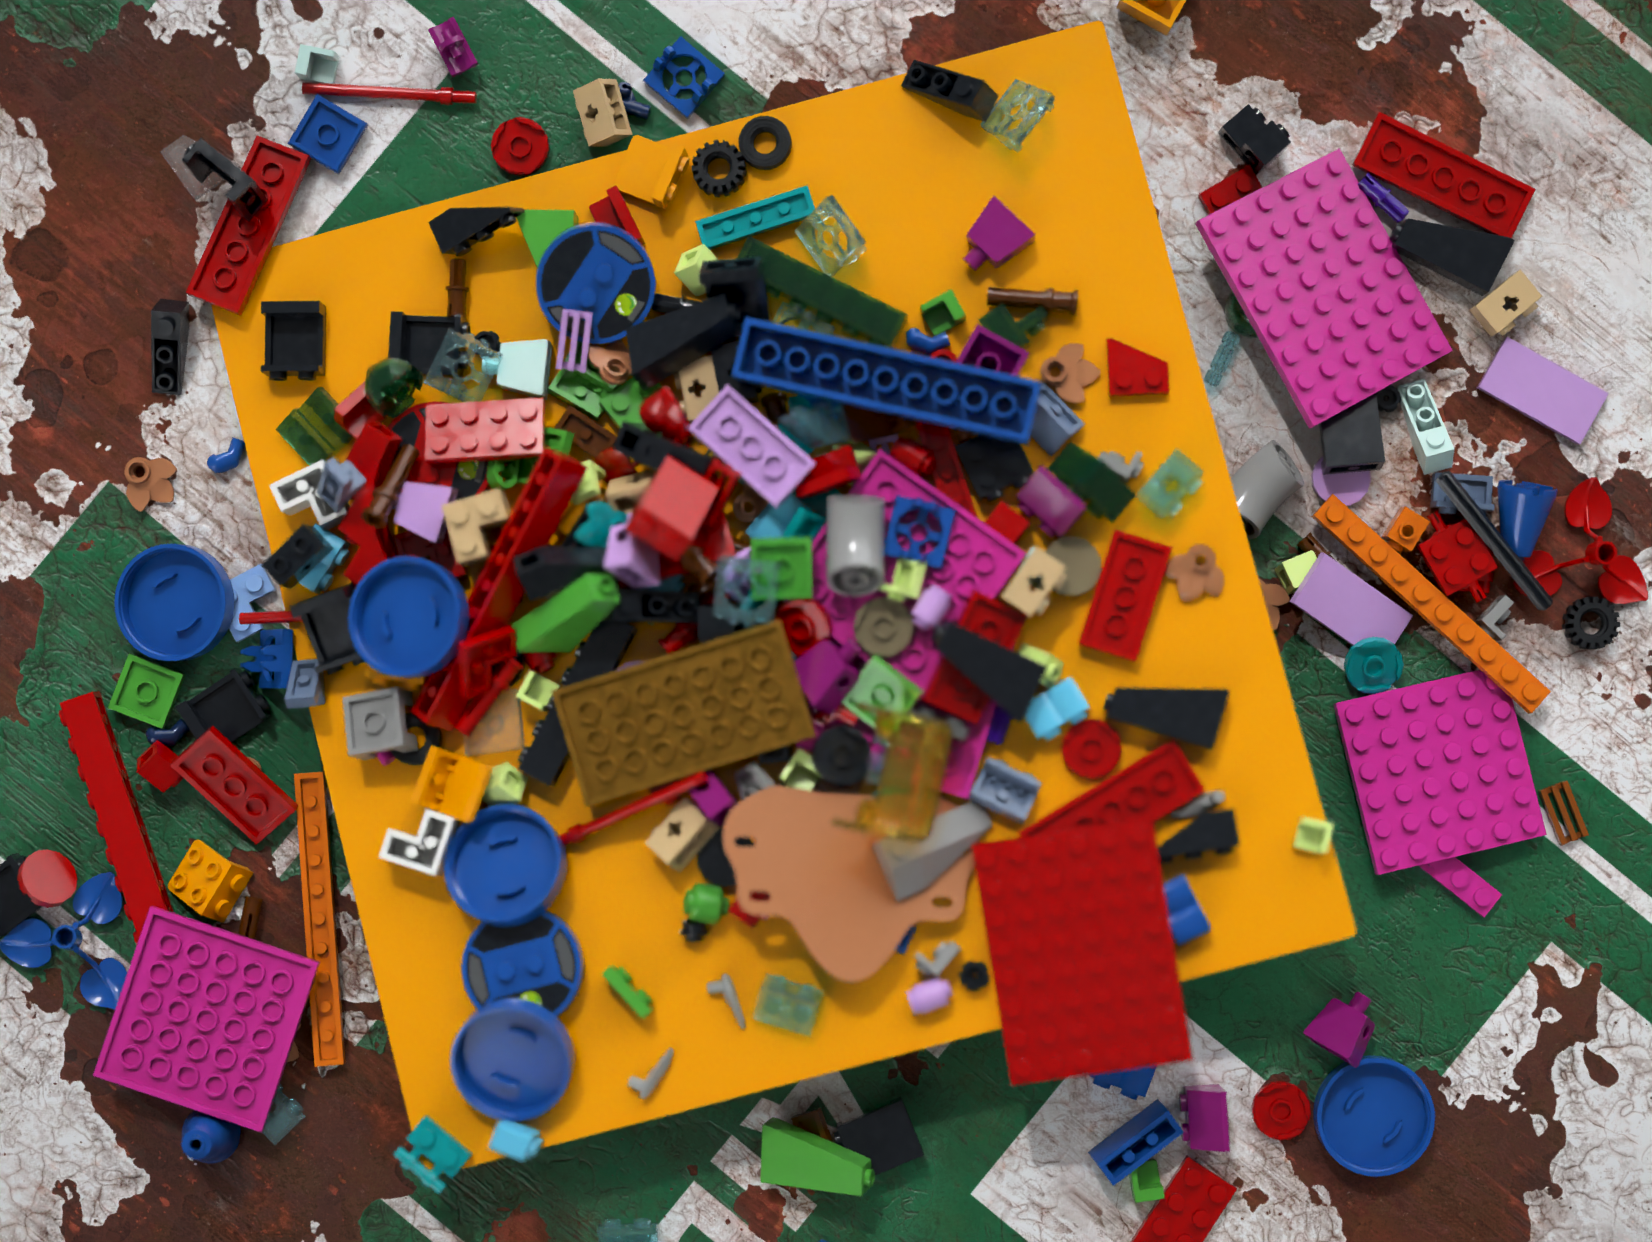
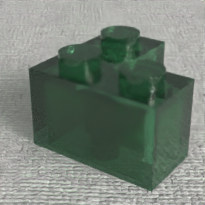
M1072 442L1068 443L1047 468L1081 502L1084 503L1086 501L1088 503L1086 510L1097 519L1103 516L1109 521L1114 522L1136 496L1105 462Z

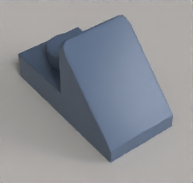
M333 457L324 463L317 493L337 513L365 484L366 478L350 461L347 460L339 464Z
M318 659L293 661L285 695L287 708H306L325 704L324 671L316 673L314 668L319 665Z

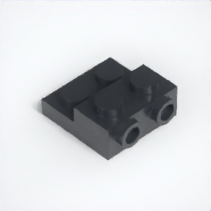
M977 435L955 446V450L980 501L987 499L988 502L994 501L1004 495L1003 490L1014 486L1015 490L1022 488L1034 474L1027 456L1019 443Z

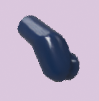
M180 719L170 730L160 729L156 726L148 728L146 737L151 745L158 739L166 747H172L190 729L185 721Z

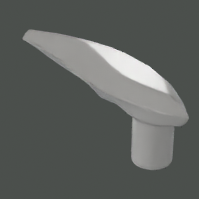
M1217 790L1200 794L1191 799L1185 806L1170 812L1172 818H1184L1205 813L1224 800V791Z
M725 973L722 976V980L708 982V993L723 992L724 998L731 1007L736 1021L741 1029H744L745 1023L737 991L729 975Z
M670 1048L662 1056L657 1065L650 1070L645 1080L633 1075L630 1077L628 1087L640 1091L641 1099L651 1094L660 1083L670 1064L674 1049Z

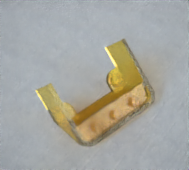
M857 703L856 709L877 713L875 732L880 739L888 740L876 801L870 799L862 801L856 810L854 822L833 818L832 824L869 834L923 842L930 836L933 828L952 738L951 727L946 721Z

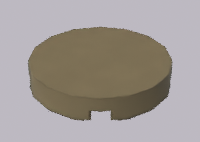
M1076 536L1063 537L1053 542L1045 551L1066 566L1063 573L1067 577L1058 590L1051 588L1055 593L1065 596H1079L1088 592L1097 583L1101 573V559L1096 548L1087 540Z
M887 597L875 598L864 603L857 612L853 623L854 636L859 646L868 654L873 656L876 654L880 658L892 657L902 652L910 643L914 631L913 619L907 607L901 602L888 599Z

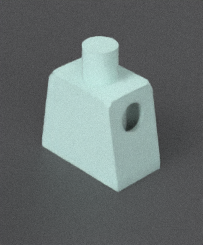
M547 339L501 343L499 357L483 356L482 373L496 374L497 385L501 389L535 398L543 397L544 400H547L553 345Z

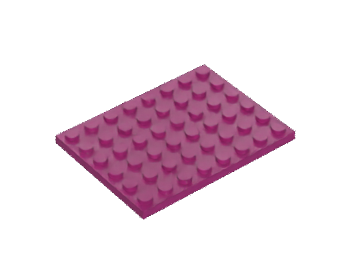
M1340 148L1195 223L1309 429L1453 351L1399 253L1392 247L1393 243L1389 239L1390 237L1366 194L1357 185L1359 182Z

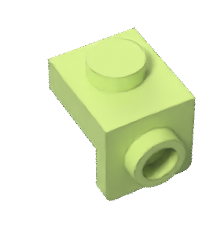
M591 460L581 462L588 468L570 501L574 505H579L600 494L599 480L606 477V472Z
M898 558L892 585L883 584L879 590L887 592L888 599L905 602L906 597L918 599L927 564L920 561Z
M1022 642L1018 653L1047 666L1040 684L1049 689L1052 688L1061 676L1064 662L1047 652Z

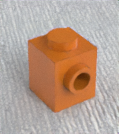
M1406 506L1401 507L1381 538L1386 540L1399 554L1402 551L1405 553L1411 552L1430 521Z

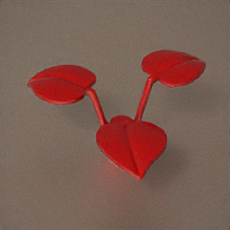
M664 386L641 404L639 409L640 418L644 425L652 432H662V436H669L689 447L686 442L692 433L687 428L691 424L685 420L684 414L668 386ZM613 448L603 450L594 460L595 464L605 470L606 477L602 480L609 484V480L638 473L634 467L641 464L637 461L631 462L629 457ZM714 476V478H713V480H712V482H713L714 484H716V482H717V479L715 478V476ZM720 490L715 501L719 500L722 494V490Z
M1597 477L1584 480L1567 497L1564 513L1569 525L1572 527L1584 526V532L1594 540L1593 543L1587 546L1585 556L1554 565V559L1548 552L1534 550L1531 557H1524L1523 563L1549 596L1556 593L1562 585V577L1557 570L1589 562L1592 565H1602V568L1605 570L1598 578V588L1602 597L1608 600V602L1627 604L1648 600L1647 585L1638 565L1630 557L1617 555V549L1613 543L1603 541L1602 536H1597L1590 530V528L1600 529L1610 521L1612 505L1609 496L1600 485ZM1514 580L1515 589L1520 594L1527 596Z

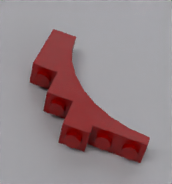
M381 422L365 424L345 461H350L366 478L365 484L351 498L354 501L338 527L346 535L347 541L360 546L343 574L351 580L354 588L357 587L361 579L373 567L385 560L399 557L393 544L388 523L385 528H375L367 524L361 516L363 510L371 504L374 490L381 487L391 469L393 458L403 439Z

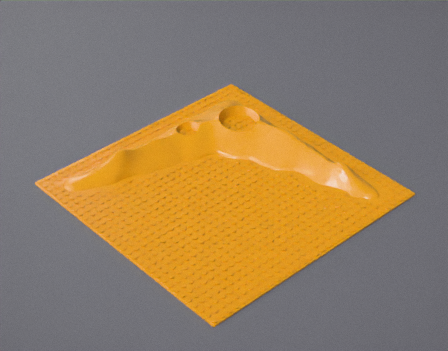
M1094 21L934 65L984 80L999 95L986 122L957 113L903 88L901 84L907 74L904 73L657 141V143L672 148L673 143L685 147L690 159L684 175H680L677 182L678 190L672 202L669 201L667 209H663L621 192L645 241V244L642 246L652 262L655 275V294L679 298L684 295L686 299L699 302L707 300L706 293L695 296L674 274L681 254L702 245L695 221L808 185L817 216L710 250L718 260L762 256L772 323L930 357L932 353L923 355L911 349L906 343L905 335L909 329L917 328L921 333L930 338L933 337V333L921 314L920 306L952 289L966 315V321L946 331L951 345L943 349L953 352L957 359L978 324L1029 352V357L1019 377L1043 383L1040 370L1046 359L1056 357L1061 347L1067 344H1083L1082 359L1093 363L1100 370V375L1092 383L1082 386L1085 396L1083 402L1072 403L1062 398L1060 399L1085 425L1052 456L1032 436L1030 437L1029 445L1020 444L1034 473L1042 465L1086 505L1085 514L1063 537L1076 536L1087 540L1094 546L1101 559V571L1115 529L1172 547L1168 562L1176 555L1186 554L1192 546L1197 544L1207 545L1215 553V565L1222 570L1224 576L1223 589L1218 597L1203 590L1197 598L1184 602L1178 592V579L1167 577L1164 573L1136 663L1078 644L1097 583L1088 592L1079 596L1060 595L1051 589L1045 597L1050 602L1040 616L1034 612L1032 617H1027L1013 651L1018 653L1023 642L1063 661L1064 665L1061 676L1054 686L1070 676L1072 677L1090 706L1085 711L1088 716L1083 720L1098 719L1111 725L1120 737L1122 746L1121 758L1115 769L1103 777L1095 779L1080 777L1066 765L1061 751L1063 738L1069 728L1073 726L1070 721L1060 726L1062 730L1060 734L1046 741L1044 736L1040 739L1037 738L1025 717L1022 722L1011 719L1001 745L993 744L986 740L971 791L987 757L994 760H1002L1009 767L1021 773L1025 772L1033 775L1042 785L1023 825L985 807L993 826L979 838L980 843L1020 837L1019 831L1173 739L1107 719L1108 711L1103 710L1107 694H1114L1115 688L1230 690L1212 750L1175 739L1206 791L1203 793L1217 790L1224 791V800L1205 813L1234 809L1240 845L1233 846L1234 852L1216 855L1215 849L1204 850L1203 857L1185 860V854L1172 855L1173 862L1161 863L1164 883L1184 874L1212 928L1181 945L1178 944L1177 940H1174L1180 981L1354 936L1356 934V927L1331 837L1326 854L1293 847L1300 817L1326 822L1104 24L1101 21ZM771 116L785 124L791 136L792 147L788 158L783 164L771 170H760L750 166L745 161L747 172L743 178L744 183L742 186H738L737 192H729L730 196L727 197L724 194H721L720 198L715 197L714 194L708 195L703 189L699 188L694 179L691 166H693V156H697L696 151L699 148L702 150L705 143L708 142L710 145L714 144L713 140H719V143H723V140L728 141L729 145H735L740 152L738 144L739 135L745 124L753 118ZM768 132L760 133L754 140V148L762 154L772 152L777 143L775 136ZM627 150L274 246L271 248L241 316L211 305L271 554L303 524L310 526L320 524L311 506L291 516L281 512L269 485L322 459L327 462L334 457L339 464L345 461L356 440L334 421V408L375 371L385 378V388L400 401V407L382 423L387 427L395 417L406 409L425 402L461 403L535 398L501 389L497 385L496 374L482 373L483 359L480 355L475 354L472 346L475 336L482 331L495 332L500 338V343L547 339L553 345L549 385L561 370L556 369L560 331L549 322L540 307L536 291L538 268L518 221L509 227L499 228L494 231V236L491 239L475 243L471 246L472 250L462 256L442 254L428 222L450 208L473 207L574 210L578 215V225L596 222L589 206L608 197L606 190L614 186L613 182ZM722 158L713 160L708 166V174L714 179H723L730 172L729 162ZM995 196L1035 233V241L997 269L986 260L974 271L963 260L974 248L968 243L966 235L991 198ZM455 258L464 259L466 261L465 287L469 288V291L466 292V322L470 323V339L465 340V351L469 355L468 369H464L463 377L393 375L387 370L391 311L403 312L406 315L447 317L448 291L445 290V287L449 286L450 260ZM990 286L1030 291H1045L1048 288H1053L1054 291L1060 292L1079 290L1076 316H1071L1070 313L1064 312L1046 314L1041 309L988 306V289ZM261 301H320L326 306L325 376H316V380L312 381L299 380L298 376H287L286 381L269 380V376L261 372V365H265V316L261 314ZM651 306L643 322L667 313L654 311ZM567 336L564 359L570 352L571 338ZM625 336L621 340L629 352L627 336ZM741 336L727 340L722 344L739 341ZM1113 338L1168 362L1169 394L1109 397L1106 339ZM487 342L485 343V347L488 348L490 346V343ZM609 342V343H602V344H591V345H596V346H599V347L605 349L606 346H607L608 344H610L611 342ZM709 351L708 353L704 354V355L701 356L700 358L706 357V356H711V351ZM1053 367L1049 373L1052 377H1058L1061 371L1059 368ZM674 374L659 382L662 387L668 386L678 404L679 401L684 400L682 389L677 390ZM696 385V391L692 393L696 397H702L701 391L706 389H703L701 385ZM1047 385L1058 396L1055 387ZM762 387L763 392L758 393L759 402L750 404L768 420L766 409L761 404V399L764 396L776 392L785 393L787 395V401L785 402L787 413L790 414L788 398L797 396V394ZM548 393L547 400H544L545 427L554 428L569 405ZM605 412L598 422L593 420L615 436H618L619 429ZM820 413L828 421V432L821 440L816 441L814 450L807 454L811 459L832 451V445L850 441L843 421ZM916 425L898 434V438H911L922 444ZM949 428L954 446L967 441L964 440L958 443L954 430ZM693 434L686 443L690 448L711 458L707 470L714 459L722 461ZM869 441L862 442L870 447ZM893 442L887 443L889 452L894 444ZM572 443L569 452L570 456L580 463L587 460L594 462L595 458ZM882 444L876 445L877 452L879 449L883 451ZM1102 451L1108 454L1110 451L1120 454L1126 459L1124 463L1127 465L1130 464L1137 451L1143 453L1140 459L1144 463L1136 479L1130 476L1127 483L1095 466ZM958 456L977 517L980 521L984 523L998 504L1003 501L1030 522V527L1015 544L1022 551L1028 554L1031 547L1035 548L1037 546L1045 552L1053 542L1059 540L1056 535L1050 538L1039 527L1042 522L1034 515L1029 518L1017 507L1020 503L1017 500V495L1022 488L1015 490L1014 486L1003 490L1004 495L994 501L988 502L987 499L980 501ZM642 463L634 467L638 473L654 469ZM719 470L715 474L717 480L721 474ZM932 473L920 477L936 489ZM729 476L727 477L721 488L722 492L730 479ZM740 477L724 508V513L733 538L749 543L751 537L745 531L752 522H742L733 513V502L737 496L742 494L744 480ZM602 479L599 480V484L607 490L608 484ZM516 483L513 487L504 490L510 509H514L525 485ZM846 484L836 488V490L841 494H847L853 486ZM350 499V501L348 502L350 506L352 505L354 500ZM750 502L744 503V510L748 513L752 512V504ZM391 509L387 516L388 526L398 554L393 535L409 530L394 522L396 510ZM339 525L329 529V531L347 541L346 535L338 529ZM556 529L549 543L552 546H560L567 534ZM350 543L348 548L350 551L349 557L342 566L337 565L332 574L334 580L326 591L322 590L319 594L314 593L300 583H297L292 589L280 587L285 611H291L289 607L300 601L350 584L351 580L343 574L360 546ZM1204 555L1195 557V562L1198 565H1203L1207 560ZM430 557L424 558L425 560L431 561ZM1024 559L995 597V600L1022 613L1024 612L1001 597V595L1016 576ZM483 562L466 566L468 576L457 579L467 599L485 566ZM692 572L683 574L686 576L683 580L686 586L682 592H687L688 586L691 583L699 581ZM1031 585L1029 588V590H1031L1032 592L1038 589L1033 585ZM525 592L523 594V601L518 603L508 625L512 626L513 623L548 599L543 597L530 601ZM779 600L768 619L769 623L774 621L777 611L784 604L783 601ZM288 622L289 628L293 631V644L297 661L317 659L304 623ZM628 623L637 628L638 631L618 668L627 662L637 660L646 662L668 655L667 651L657 640L659 638L664 639L676 627L675 623H654L653 625L648 623ZM591 632L583 639V641H587ZM697 637L694 643L690 641L682 650L700 645L699 638ZM579 644L570 653H556L558 658L554 661L555 667L540 675L555 682L562 688L563 684L560 683V680L568 667L572 668L576 662L577 657L574 654ZM525 659V668L521 679L508 691L500 694L485 717L475 728L470 738L456 728L454 731L440 728L442 733L441 749L491 768L508 762L520 771L518 768L521 763L518 762V758L524 747H530L535 738L532 732L540 719L544 721L548 712L542 711L516 697L530 671ZM350 661L344 663V669L327 675L326 670H324L325 704L310 706L309 710L411 1130L413 1131L426 1115L430 1116L473 1153L461 1169L505 1158L508 1156L489 1149L495 1129L501 1120L478 1111L462 1096L453 1079L450 1065L453 1042L464 1022L477 1010L470 1000L463 983L462 957L471 934L482 922L472 917L455 902L446 885L444 872L442 876H434L379 858L388 829H397L417 836L425 810L430 809L410 802L424 764L409 765L395 758L393 762L383 766L377 756L374 759L360 760L348 756L343 697L393 687L402 688V683L391 681L390 686L373 684V678L365 676L367 663L363 662L354 666L353 662ZM1039 684L1033 699L1049 690V688ZM420 686L419 691L408 690L412 692L413 706L423 686ZM804 692V696L808 705L809 699ZM475 697L469 699L462 713V716L466 712L467 708L470 706L472 701L475 699ZM404 705L405 713L411 712L413 706ZM411 727L407 730V733L416 735L417 746L420 749L426 741L425 732L419 727ZM792 743L793 755L800 748L795 746L796 743ZM800 748L805 752L809 753L810 755H812V751ZM757 754L711 769L717 773L740 803L742 800L734 776L736 772L755 761L776 785L781 786L779 777L789 761L759 764ZM570 756L554 787L548 786L520 771L528 780L520 802L515 805L535 811L561 835L567 832V829L578 823L583 825L651 793L646 788L586 807ZM869 769L862 780L850 786L837 787L826 783L820 778L813 789V792L873 795L874 792L885 786L898 785L908 788L912 792H935L959 807L972 802L970 799ZM689 791L682 793V799L668 807L665 803L657 804L588 835L587 839L580 843L565 845L567 859L565 880L560 893L547 911L557 915L570 926L581 944L584 955L585 968L580 991L567 1010L557 1017L565 1026L573 1044L574 1069L563 1095L550 1110L535 1118L516 1122L541 1131L540 1138L544 1139L541 1147L543 1148L1002 1028L975 865L967 879L965 902L960 916L951 921H919L914 923L913 925L917 928L905 955L894 950L887 961L874 974L864 980L847 982L837 979L824 970L811 954L793 924L782 916H770L766 922L761 919L755 928H751L728 911L727 915H721L718 923L706 924L709 934L705 935L702 941H687L686 937L679 933V930L682 929V921L689 919L688 914H685L683 911L686 890H691L696 883L716 884H713L703 876L698 867L697 854L679 873L667 865L645 842L650 837L652 831L670 815L673 807L681 803L684 798L702 810ZM481 800L478 811L490 806ZM1188 802L1184 803L1183 805L1179 806L1178 808L1174 809L1173 811L1182 808V807L1185 806ZM1169 812L1154 821L1157 845H1161L1199 815L1172 818ZM737 885L720 886L723 889L724 897L729 898L730 908L737 898ZM936 897L932 900V904L935 907H950L952 900L950 898ZM953 940L961 949L938 975L941 981L947 979L953 993V997L948 998L950 1004L924 1015L922 1012L915 1015L906 992L912 990V986L937 976L934 973L927 976L915 965L919 960L914 955L919 951L933 962L936 958L932 956V953L943 941L949 944ZM969 961H974L975 963L982 962L988 968L989 982L985 987H980L977 991L967 989V986L960 981L959 976L960 972L963 971V965ZM615 965L617 968L623 966L633 977V980L630 981L637 990L644 989L653 999L651 1005L655 1010L642 1019L602 975L607 968ZM725 973L729 975L737 991L745 1023L744 1029H741L736 1021L731 1007L724 998L723 992L708 993V982L722 980V976ZM972 973V978H977V973ZM670 1048L674 1049L670 1064L660 1083L651 1094L641 1099L640 1091L628 1087L630 1077L633 1075L645 1080L650 1070L657 1065L662 1056ZM424 1154L419 1158V1162L428 1170H431L436 1165Z

